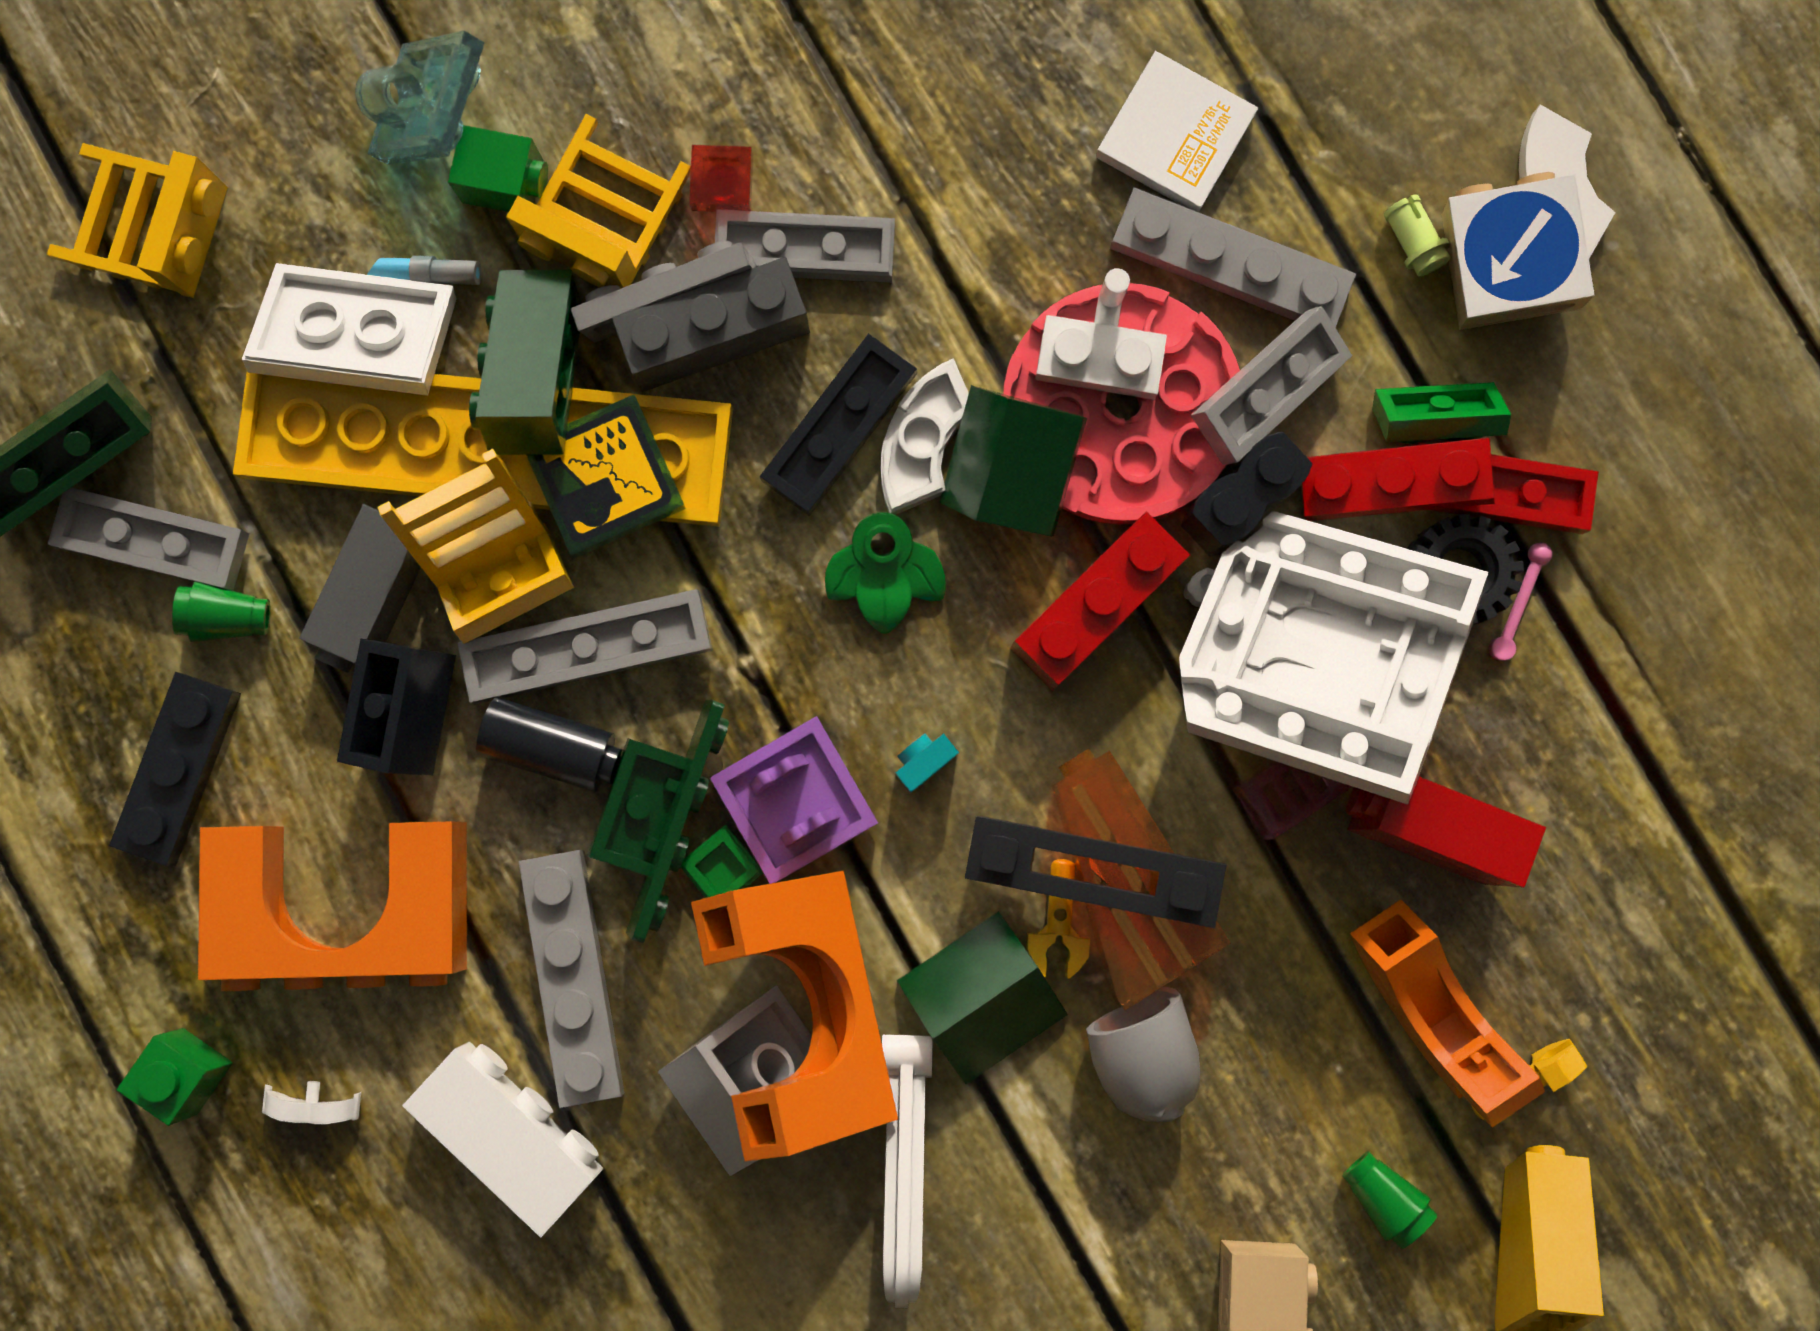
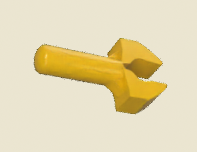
M1067 859L1054 860L1051 863L1050 875L1075 880V863ZM1049 895L1047 924L1037 934L1027 933L1026 951L1044 977H1046L1047 970L1046 952L1055 943L1057 935H1060L1061 943L1064 944L1068 951L1065 977L1069 979L1074 976L1089 958L1090 939L1079 937L1071 926L1073 900Z
M1570 1039L1552 1043L1531 1054L1533 1059L1532 1064L1529 1065L1541 1078L1543 1087L1548 1086L1553 1092L1572 1082L1587 1068L1583 1057ZM1471 1105V1107H1472L1474 1113H1475L1480 1119L1484 1120V1118H1483V1117L1475 1110V1108Z

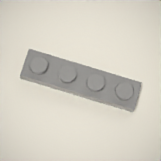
M1133 188L1110 249L1294 321L1306 310L1322 306L1335 328L1356 276V273L1137 188Z
M698 589L476 638L465 644L462 642L457 643L469 702L473 704L492 701L495 697H510L713 651L701 593Z
M584 850L518 861L559 1108L621 1097L625 1092Z

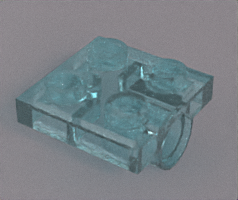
M464 30L405 43L401 46L396 64L369 69L364 72L356 83V101L362 113L376 123L367 154L387 165L449 157L450 152L458 144L463 132L461 117L468 95L474 90L480 78L481 67L478 63L485 42ZM391 82L398 92V104L394 102L391 96Z

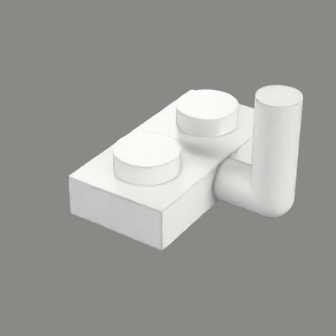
M1115 268L1107 273L1098 296L1094 323L1046 315L1035 380L1155 400L1159 390L1167 335L1118 327L1122 301L1130 284V278L1126 271Z

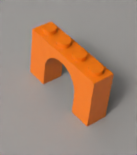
M467 822L389 823V891L384 912L375 927L364 938L345 948L331 947L312 940L291 919L285 904L283 890L284 826L200 827L198 980H221V991L261 989V979L284 978V989L286 990L323 988V977L345 976L346 988H372L385 986V975H409V986H440L448 984V974L467 970Z
M844 870L733 890L691 902L704 966L752 955L774 957L786 964L797 975L807 993L811 1006L813 1022L811 1043L803 1063L796 1072L780 1082L731 1096L744 1161L790 1156L898 1120Z

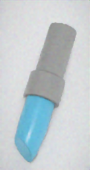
M412 256L411 258H379L367 275L435 284L479 285L482 269L479 261L437 259L435 256Z

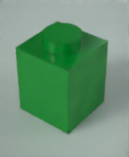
M466 125L460 126L448 183L462 203L509 212L517 196L532 203L535 202V197L541 198L548 182V164L544 162L532 138Z
M181 1028L153 1036L116 1090L167 1126L198 1115L234 1062L186 1029Z

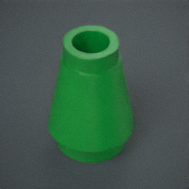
M197 581L193 583L192 587L179 586L175 592L172 610L174 634L188 636L190 642L267 635L271 616L270 600Z
M1370 1151L1361 1155L1342 1175L1385 1241L1392 1239L1400 1249H1404L1415 1242L1427 1231L1438 1216L1428 1205L1431 1200L1429 1196L1382 1161L1377 1160Z

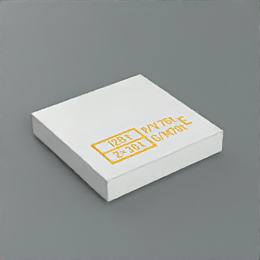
M1155 51L1100 144L1096 158L1178 204L1199 212L1253 120L1258 107Z

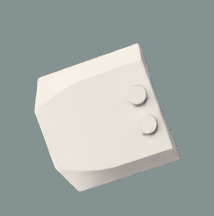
M1272 511L1263 519L1262 528L1245 542L1237 541L1222 553L1180 654L1179 663L1187 731L1408 804L1473 625L1488 572Z

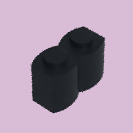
M1284 432L1271 434L1256 443L1237 463L1229 475L1213 482L1199 496L1187 511L1181 526L1209 557L1219 555L1235 542L1242 540L1256 527L1264 514L1275 509L1295 492L1307 478L1312 462Z

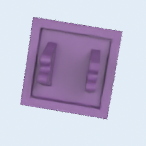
M817 716L710 777L770 884L782 880L878 824Z

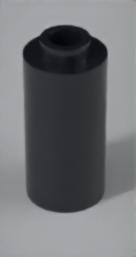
M495 697L488 706L476 741V754L478 756L593 792L598 791L602 782L612 784L623 749L614 746L615 734L499 697Z

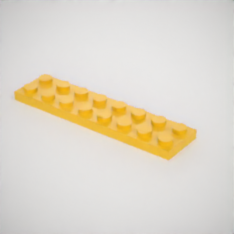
M247 372L233 475L248 480L420 497L485 464L482 454L487 452L488 449L481 431L472 428L469 416L470 396L472 392H479L481 378L434 374L427 396ZM572 388L567 431L621 407L632 408L637 416L672 495L667 505L642 515L637 519L720 527L733 414L731 403ZM597 435L598 442H600L601 438ZM609 447V452L613 453V450ZM498 455L502 458L508 472L513 479H516L528 502L532 503L534 508L559 511L534 455ZM561 465L551 469V475L561 496L583 488ZM590 502V503H588V504L586 505V507H587L588 505L591 506V510H590V512H588L587 514H590V513L596 514V513H597V510H599V509L602 510V514H603V508H602L601 504H599V505H600L599 508H594V507L592 506L593 503H598V502Z

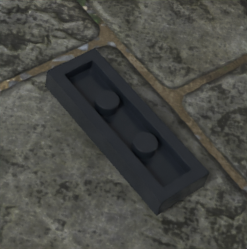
M868 333L759 476L761 481L810 516L915 378L917 368Z
M174 673L109 844L110 847L165 866L177 865L241 693L187 674Z

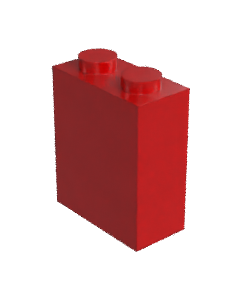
M1420 776L1408 804L1354 787L1346 806V813L1352 816L1348 831L1483 885L1525 888L1546 827Z

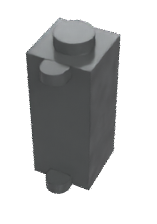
M365 504L362 505L299 639L319 647L314 656L315 659L347 673L350 672L353 663L356 664L360 638L387 641L421 569L420 565L381 517L379 510Z

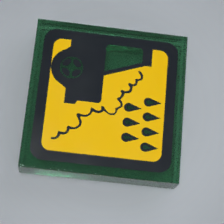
M631 395L568 423L564 455H526L569 553L574 559L686 509L635 395Z

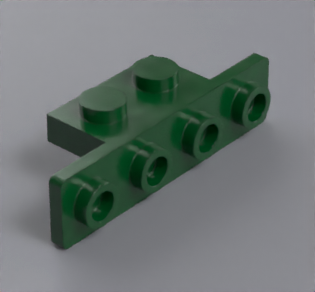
M705 700L686 757L627 738L587 856L645 875L626 930V934L631 940L644 943L648 930L657 932L664 919L669 896L661 894L668 871L678 872L682 865L689 837L681 833L688 812H699L708 789L709 778L701 776L709 752L716 755L719 753L728 730L729 720L721 717L725 706L723 703Z

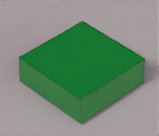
M724 825L684 858L680 867L705 898L747 888L764 874L757 860L728 825Z

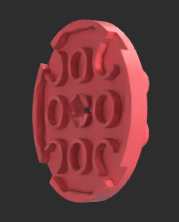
M1130 283L1122 301L1118 327L1167 335L1159 390L1155 400L1136 397L1139 403L1138 413L1129 420H1125L1124 418L1115 417L1108 408L1106 409V397L1110 392L1035 380L1046 315L1094 323L1098 296L1102 285L1086 288L1056 302L1031 324V328L1018 344L1014 354H1012L1004 381L1003 394L1087 418L1062 509L1087 520L1107 524H1134L1146 511L1157 520L1173 514L1195 501L1226 467L1211 448L1191 417V414L1240 371L1237 359L1221 331L1203 312L1198 314L1187 305L1170 297V292L1143 284Z

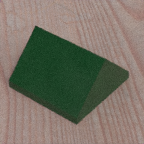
M971 385L944 483L946 490L942 492L939 502L976 521L1050 537L1054 536L1087 418Z
M999 911L897 980L930 1036L965 1084L974 1080L1068 1015L1040 969Z

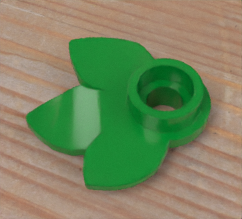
M877 512L863 518L853 532L852 544L835 553L825 571V588L828 599L846 600L856 596L865 620L882 634L891 632L903 620L911 605L912 597L928 601H941L945 596V574L936 553L931 548L914 542L907 524L900 517L887 512ZM878 533H888L894 538V546L890 552L878 554L872 550L871 540Z

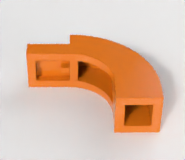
M1401 899L1350 933L1360 958L1373 982L1416 1047L1459 1099L1464 1096L1492 1128L1545 1092L1541 1078L1490 1026L1469 999L1447 961L1438 936Z

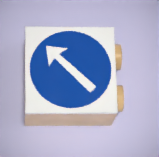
M1553 172L1536 173L1519 179L1517 185L1493 189L1492 184H1477L1456 191L1455 197H1449L1442 212L1445 238L1450 243L1447 251L1451 257L1449 266L1459 330L1579 310L1595 296L1575 174L1555 178V173Z

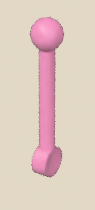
M1535 543L1528 550L1530 564L1520 591L1517 594L1501 636L1493 639L1489 644V654L1495 660H1508L1516 653V644L1513 641V637L1542 566L1548 564L1552 559L1553 552L1546 543Z

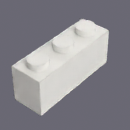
M471 1042L465 1043L455 1048L402 1106L541 1238L604 1169L595 1161L599 1156L598 1151L579 1132L570 1130L567 1134L549 1117L553 1113V1109L540 1094L529 1087H525L521 1091L504 1075L508 1067L493 1050L483 1044L476 1048Z

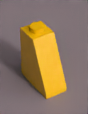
M1532 1146L1505 1167L1494 1320L1495 1331H1576L1604 1316L1589 1158L1565 1156V1150L1558 1146Z

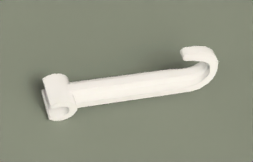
M883 1035L882 1047L898 1120L887 1123L883 1249L884 1292L887 1302L895 1303V1308H908V1303H915L918 1299L922 1272L925 1078L932 1077V1037Z

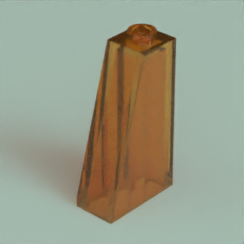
M1090 748L1058 767L1064 778L1054 783L1052 789L1065 833L1175 854L1110 750L1095 758ZM1071 854L1079 881L1155 896L1159 877L1158 871ZM1085 903L1110 994L1116 1004L1124 1011L1231 944L1217 921L1216 927L1210 928Z

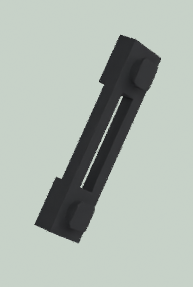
M976 816L965 879L1215 928L1227 865L1220 862ZM1035 848L1158 871L1159 877L1155 896L1033 872L1032 863L1034 861Z

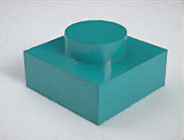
M925 733L897 756L904 766L895 772V775L911 794L953 760L959 752L944 733L933 742Z

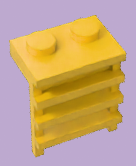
M585 114L538 203L534 204L517 196L506 217L519 237L517 243L529 253L546 261L553 259L571 268L577 276L597 287L618 285L621 289L631 285L641 265L645 266L650 257L649 250L657 235H662L666 227L665 221L674 204L678 205L683 196L682 189L692 172V167L680 161L671 180L668 181L590 142L589 140L598 125V121L596 118ZM582 157L660 196L661 198L654 211L652 212L573 173L572 171L579 158ZM565 187L645 227L637 243L555 203L562 189Z
M82 143L79 154L85 159L100 162L101 164L74 248L69 249L50 244L47 255L52 259L74 264L81 269L105 272L115 278L139 281L149 287L156 289L161 287L176 291L183 296L194 298L228 187L198 157L173 151L169 165ZM123 170L134 171V177L108 258L96 256ZM157 179H164L137 266L130 265Z
M494 449L482 454L485 464L396 509L389 501L378 506L381 517L437 587L452 629L463 644L574 588L548 527L545 523H542L534 506L530 501L528 502L516 479L512 478L504 461L496 454Z

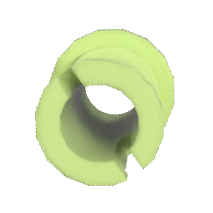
M1411 195L1408 200L1404 198L1384 212L1383 215L1386 221H1389L1408 256L1404 261L1407 269H1414L1417 276H1424L1439 269L1450 260L1451 257L1447 251L1450 243L1447 238L1440 239L1418 195Z

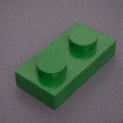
M1494 382L1375 389L1372 406L1373 413L1386 442L1398 441L1405 444H1415L1431 439L1459 438L1462 440L1480 439L1483 436L1508 435L1512 415Z

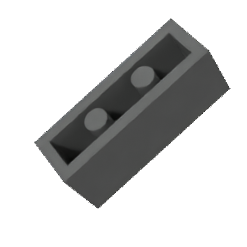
M786 257L612 317L631 373L642 392L810 333L807 312Z

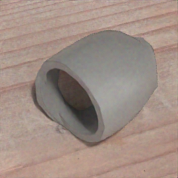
M1158 985L1137 995L1128 1004L1095 1020L1086 1028L1093 1065L1103 1089L1120 1111L1144 1121L1171 1122L1183 1115L1185 1106L1194 1100L1200 1082L1199 1051L1181 994L1175 988Z

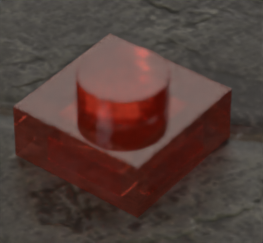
M692 145L689 197L691 210L717 212V210L751 211L752 147Z

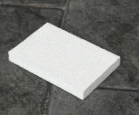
M276 263L242 361L249 373L428 396L457 300L454 288L451 285Z

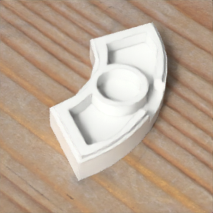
M1539 105L1533 112L1522 138L1519 153V179L1542 172L1555 173V178L1576 175L1588 257L1590 258L1616 213L1597 197L1587 178L1585 153L1592 133L1546 107Z
M954 358L940 364L913 385L899 403L889 424L881 452V483L888 512L891 514H899L937 498L946 490L941 471L944 449L960 427L969 394Z

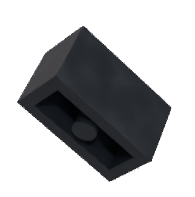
M360 638L337 762L387 774L433 776L456 655L403 644Z

